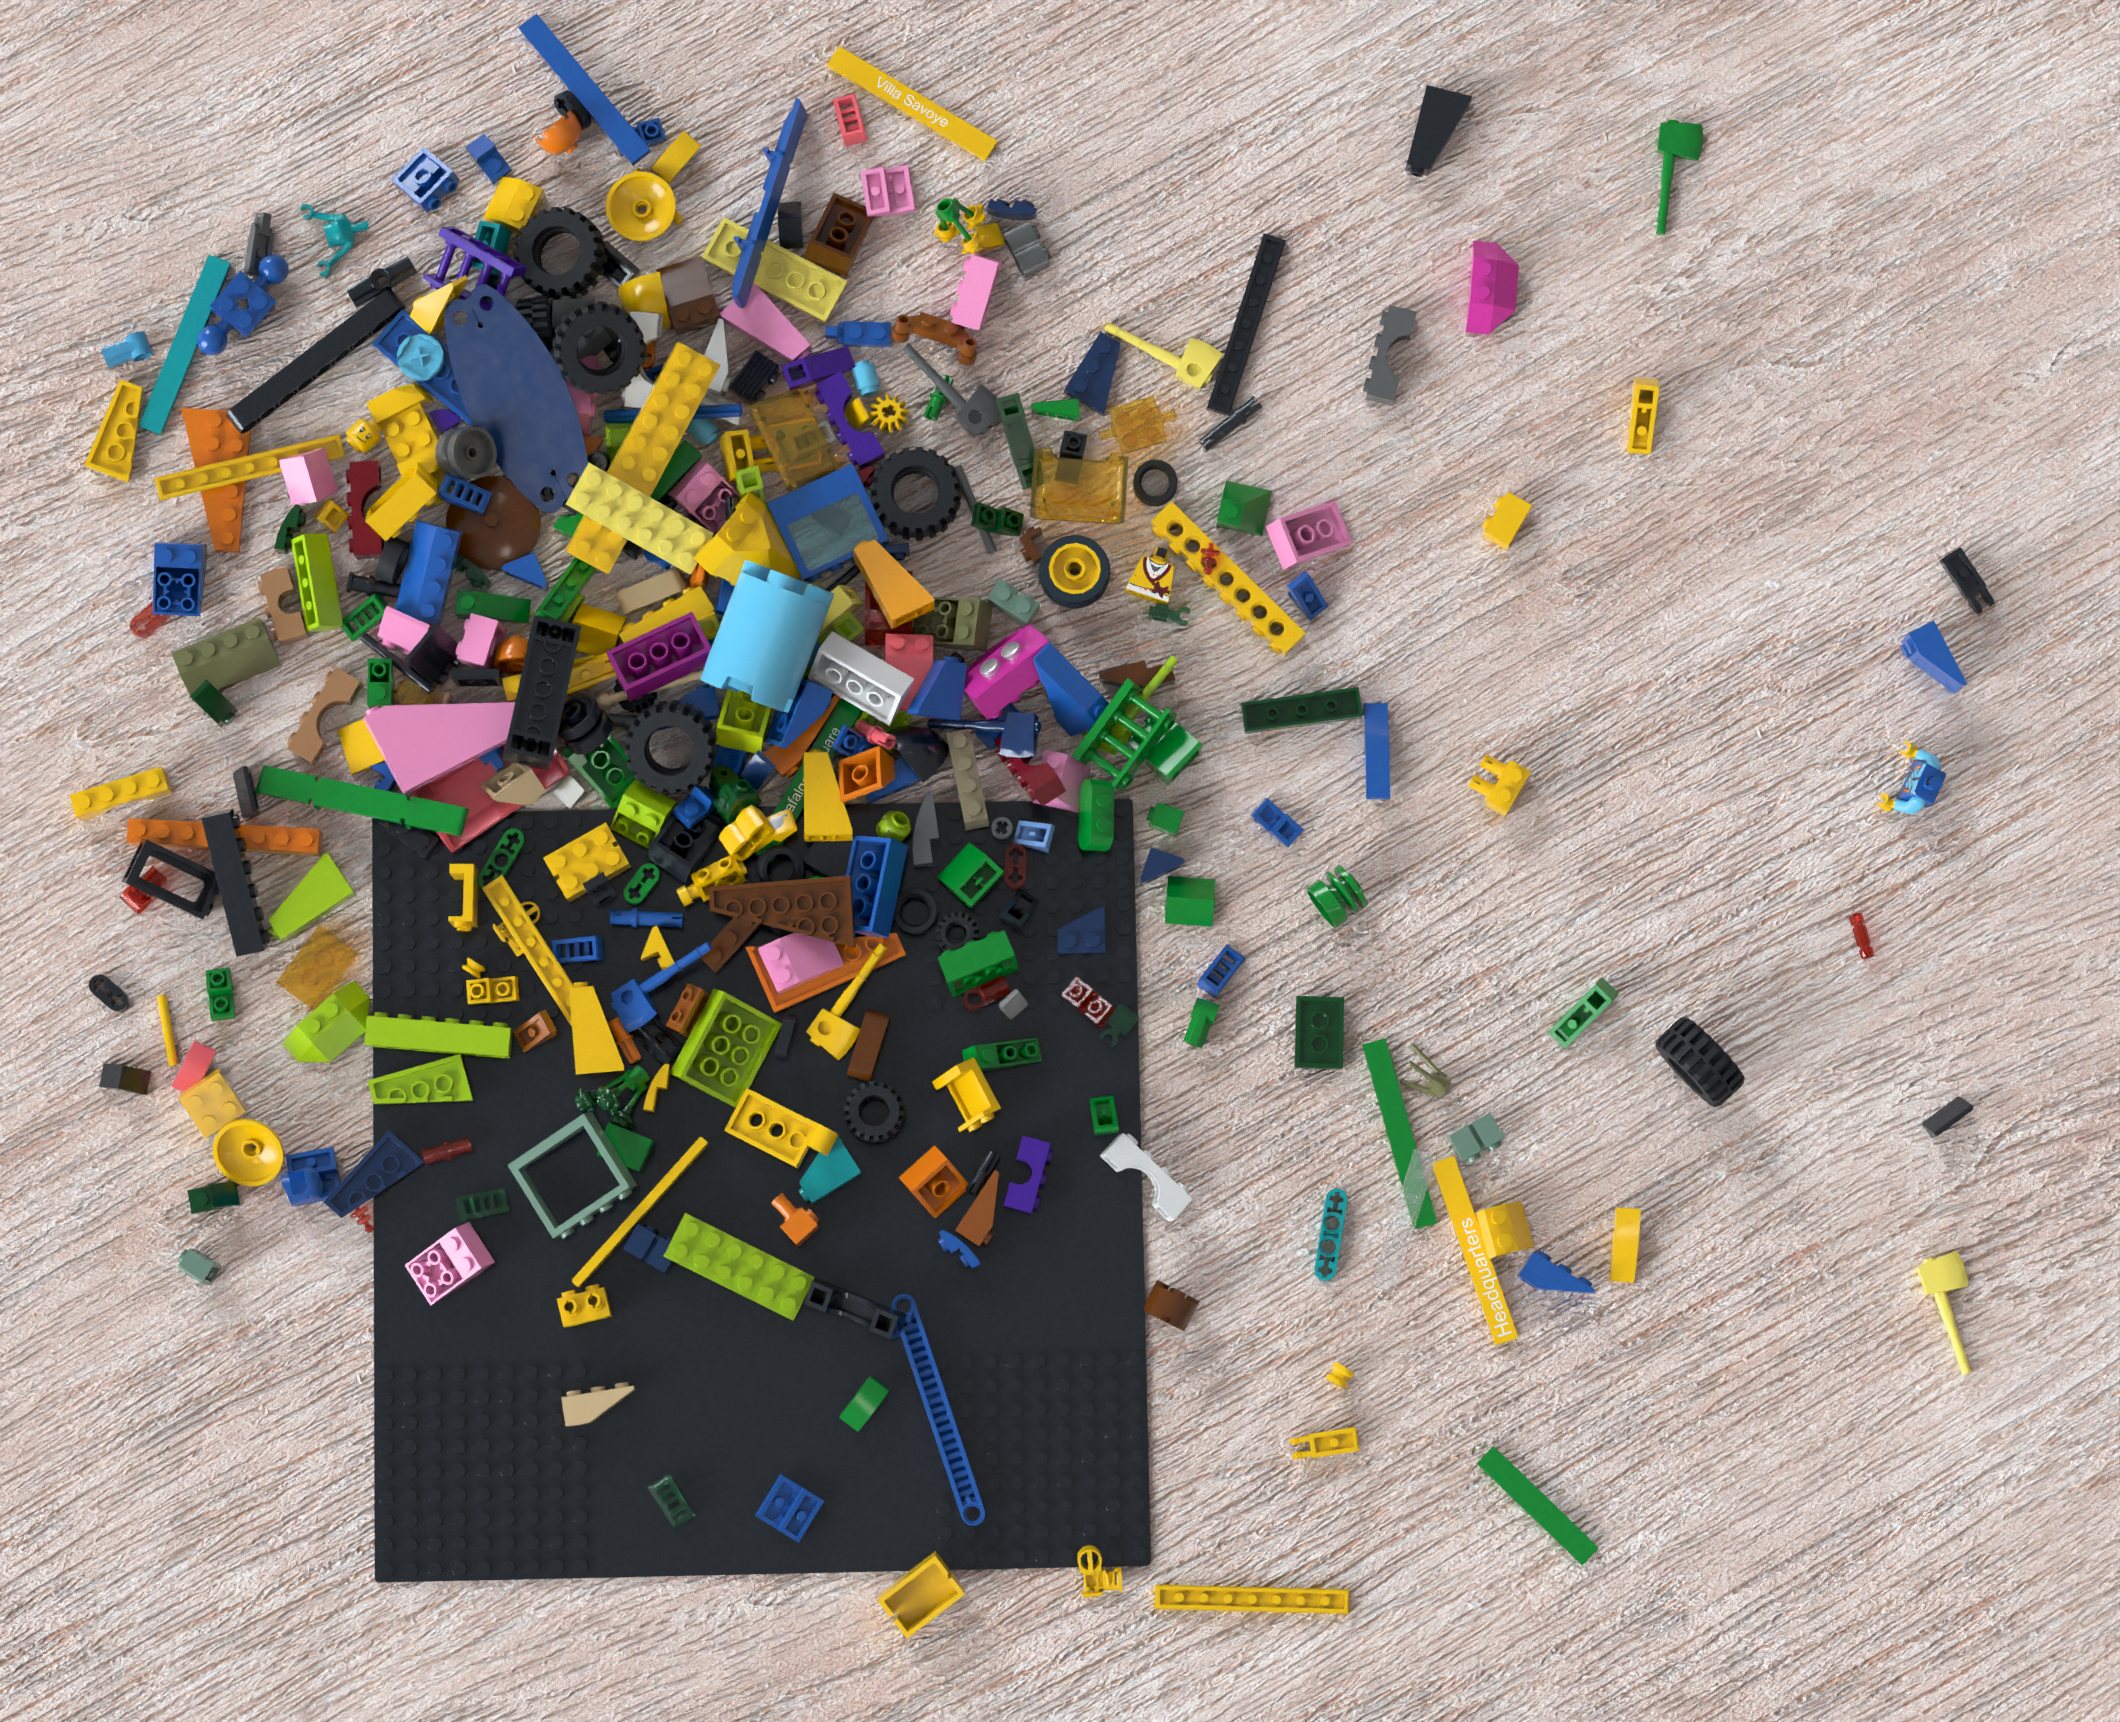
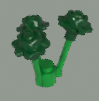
M635 1066L632 1070H627L622 1076L607 1085L600 1086L598 1090L594 1089L589 1093L581 1088L577 1089L578 1095H576L574 1100L582 1112L586 1110L594 1112V1101L597 1100V1104L603 1110H610L612 1124L624 1129L627 1127L634 1128L635 1125L630 1117L633 1111L632 1107L641 1093L647 1089L645 1083L650 1078L643 1068ZM624 1081V1083L621 1084L618 1088L614 1087L615 1085ZM626 1087L633 1091L637 1089L629 1104L625 1105L622 1110H618L620 1103L617 1097L621 1095V1091Z

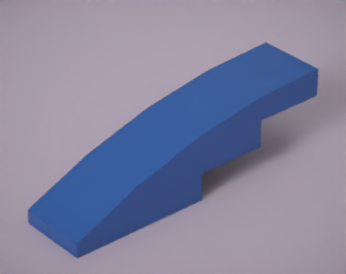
M1364 703L1366 799H1390L1388 703Z

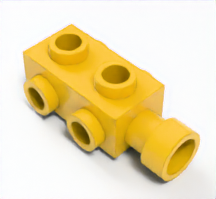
M729 855L690 874L694 884L688 887L684 885L676 890L685 907L693 903L692 900L700 896L703 902L709 900V887L737 885L746 882L744 875L748 874L743 861L737 862L735 858Z

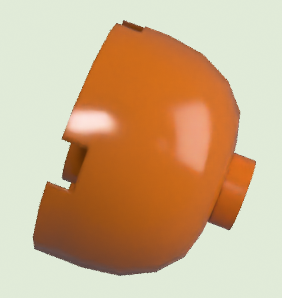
M571 110L567 112V119L563 115L541 134L544 137L543 139L539 136L535 139L545 152L552 155L566 152L569 155L579 147L576 142L581 137V124Z
M513 635L500 642L494 651L493 668L500 669L502 675L503 672L508 673L509 677L521 674L528 639L521 635Z

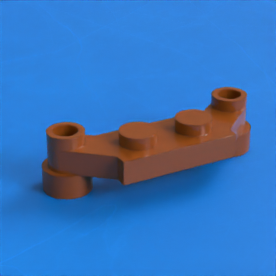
M920 312V315L915 316L899 315L896 319V324L892 327L891 338L896 342H907L910 334L913 333L957 348L959 350L957 360L963 365L974 364L977 357V340L969 337L964 331V326Z

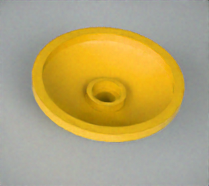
M633 172L621 177L611 187L605 205L606 215L612 228L622 237L637 242L650 241L661 236L672 224L676 213V200L672 189L661 177L649 172ZM641 207L647 208L644 214L639 213Z
M236 1119L224 1125L217 1133L213 1142V1157L219 1170L231 1181L244 1186H260L274 1179L281 1170L284 1162V1148L278 1135L266 1124L254 1119ZM250 1143L254 1144L256 1148L251 1147Z

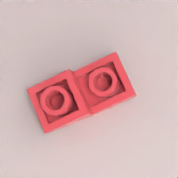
M194 1040L171 1087L183 1092L202 1080L216 1050Z

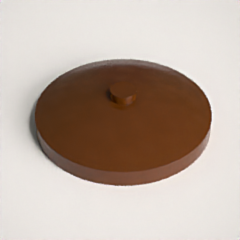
M488 476L470 482L493 494L484 515L453 504L449 505L446 516V528L463 532L458 555L474 567L490 571L502 570L504 564L529 555L538 542L541 532L539 508L531 503L509 478ZM463 489L459 490L457 497H461ZM469 492L466 501H470L472 492ZM478 495L474 505H479L482 498L481 495Z

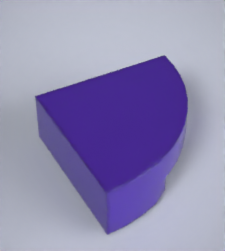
M440 409L429 413L442 434L462 422L455 413L449 410Z

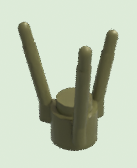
M1411 1043L1410 1047L1435 1073L1431 1075L1420 1066L1409 1061V1066L1429 1079L1426 1085L1430 1088L1404 1079L1400 1083L1427 1093L1431 1097L1435 1095L1442 1097L1451 1084V1081L1446 1079L1448 1075L1440 1071L1415 1044Z

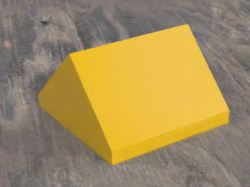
M582 603L572 621V624L581 626L576 651L596 657L617 647L620 641L619 634L625 626L627 617Z

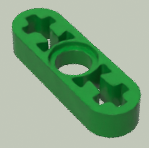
M513 828L504 833L478 876V884L481 888L486 884L483 878L485 876L490 877L493 873L489 869L491 865L497 871L502 872L501 875L505 878L525 845V837L520 830ZM518 834L520 843H514L510 848L511 851H515L513 855L507 850L501 849L503 845L506 848L510 845L509 836L514 837ZM499 854L507 855V865L503 867L497 866L495 864L496 856ZM495 873V875L493 876V880L497 879L500 876L497 873Z

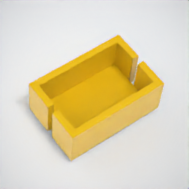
M417 462L367 509L366 522L385 541L390 537L394 539L403 530L402 525L407 521L411 523L420 514L418 510L424 505L428 507L437 498L435 494L438 491V481Z
M606 822L543 858L568 902L587 893L583 883L604 872L607 879L610 880L631 868Z
M936 1551L878 1594L877 1601L890 1618L895 1614V1611L897 1612L893 1622L906 1638H909L965 1595V1588L952 1572L948 1575L949 1567Z

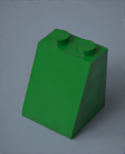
M1149 715L1144 720L1146 725L1143 728L1150 732L1157 720ZM1175 722L1171 729L1165 731L1144 760V763L1169 786L1201 753L1203 745ZM1133 733L1128 739L1130 741L1127 746L1136 751L1143 739Z

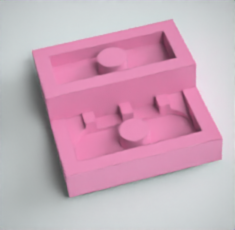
M908 165L889 169L879 167L861 171L868 217L916 212Z

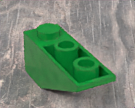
M1038 1038L975 1045L962 1050L963 1060L967 1061L974 1057L982 1072L1042 1061Z

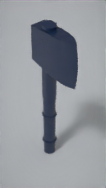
M1008 712L1006 720L929 719L928 727L940 730L970 729L1003 732L1000 743V755L1023 758L1035 756L1041 723L1038 721L1039 716L1035 713Z

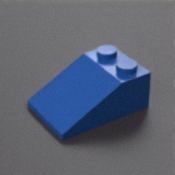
M1935 621L1908 633L1901 641L1902 645L1900 647L1903 655L1955 694L1967 685Z
M802 679L789 712L776 711L764 742L786 749L824 714L831 704L833 691Z

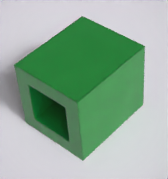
M1157 802L1155 808L1150 807L1146 820L1150 821L1149 828L1176 837L1184 811Z

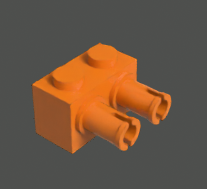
M783 1193L771 1202L785 1218V1222L780 1226L781 1229L797 1247L819 1229L817 1225L818 1217L809 1208L806 1211L802 1207L796 1209Z

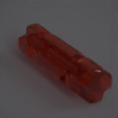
M1862 913L1852 914L1849 916L1851 926H1854L1852 930L1857 946L1861 949L1859 950L1862 959L1872 958L1874 951L1869 945L1871 941L1866 925H1863Z

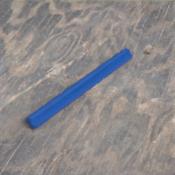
M741 404L700 405L692 419L741 417L743 409ZM641 408L605 410L604 421L606 423L634 422Z

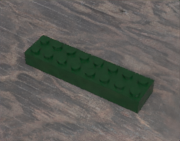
M1359 687L1243 702L1240 705L1245 734L1361 719L1363 717Z

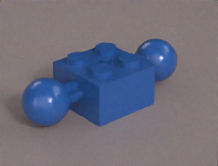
M276 254L265 256L259 263V276L254 282L242 271H239L212 302L209 309L221 320L216 326H206L199 332L197 343L203 353L211 356L222 353L227 347V334L231 329H234L244 339H247L274 308L277 301L266 293L265 290L270 284H279L287 278L289 267L283 257ZM238 301H248L247 306L249 308L238 309Z

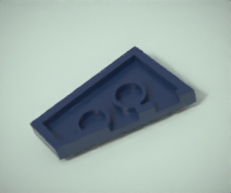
M1100 332L1064 389V393L1074 399H1078L1082 404L1104 416L1121 343Z

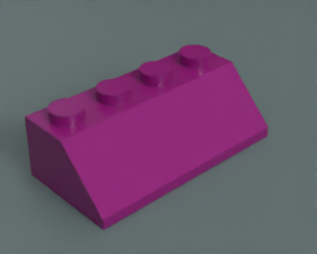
M690 612L606 651V654L628 701L631 702L705 667L711 647L693 612Z

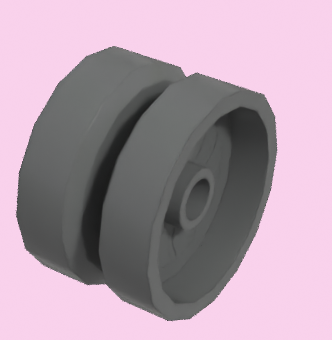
M480 427L452 428L445 431L438 439L435 448V458L439 469L444 475L449 474L460 479L482 478L493 469L497 459V449L492 436Z

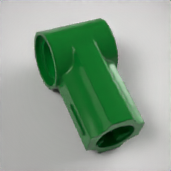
M1197 997L1183 1042L1202 1048L1220 1005Z

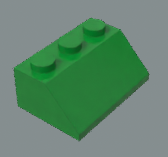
M1005 930L991 932L982 940L969 941L964 944V947L957 950H947L942 953V956L938 957L952 997L1019 971L1014 951Z

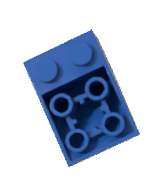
M155 543L152 614L201 615L207 544Z

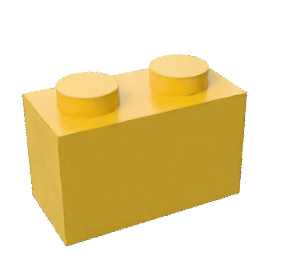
M1508 491L1504 497L1500 495L1493 508L1497 509L1493 517L1488 515L1481 527L1485 529L1482 536L1507 550L1532 505Z

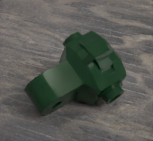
M719 765L712 769L708 787L716 798L714 805L728 825L735 822L737 816L744 808L750 805L756 808L760 806L762 800L747 779H739L734 770L727 766Z

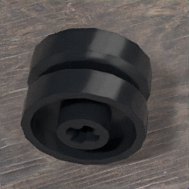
M588 693L578 694L568 699L564 704L558 737L564 741V744L572 753L576 755L586 754L599 747L608 738L613 728V721L592 695Z

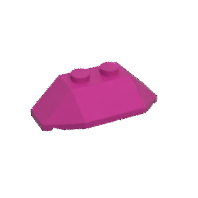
M1473 241L1466 333L1489 335L1509 318L1516 309L1519 265L1494 242Z

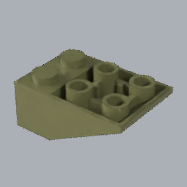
M933 597L935 600L934 610L915 618L913 635H933V646L966 651H987L993 605L986 601L974 598Z

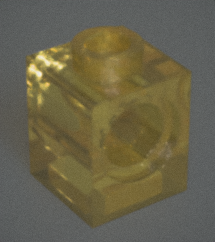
M408 678L405 682L401 681L394 690L395 696L393 697L401 705H428L433 699L430 694Z

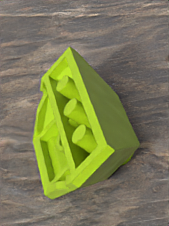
M355 980L333 993L302 1020L282 1045L298 1062H333L365 1033L371 998Z

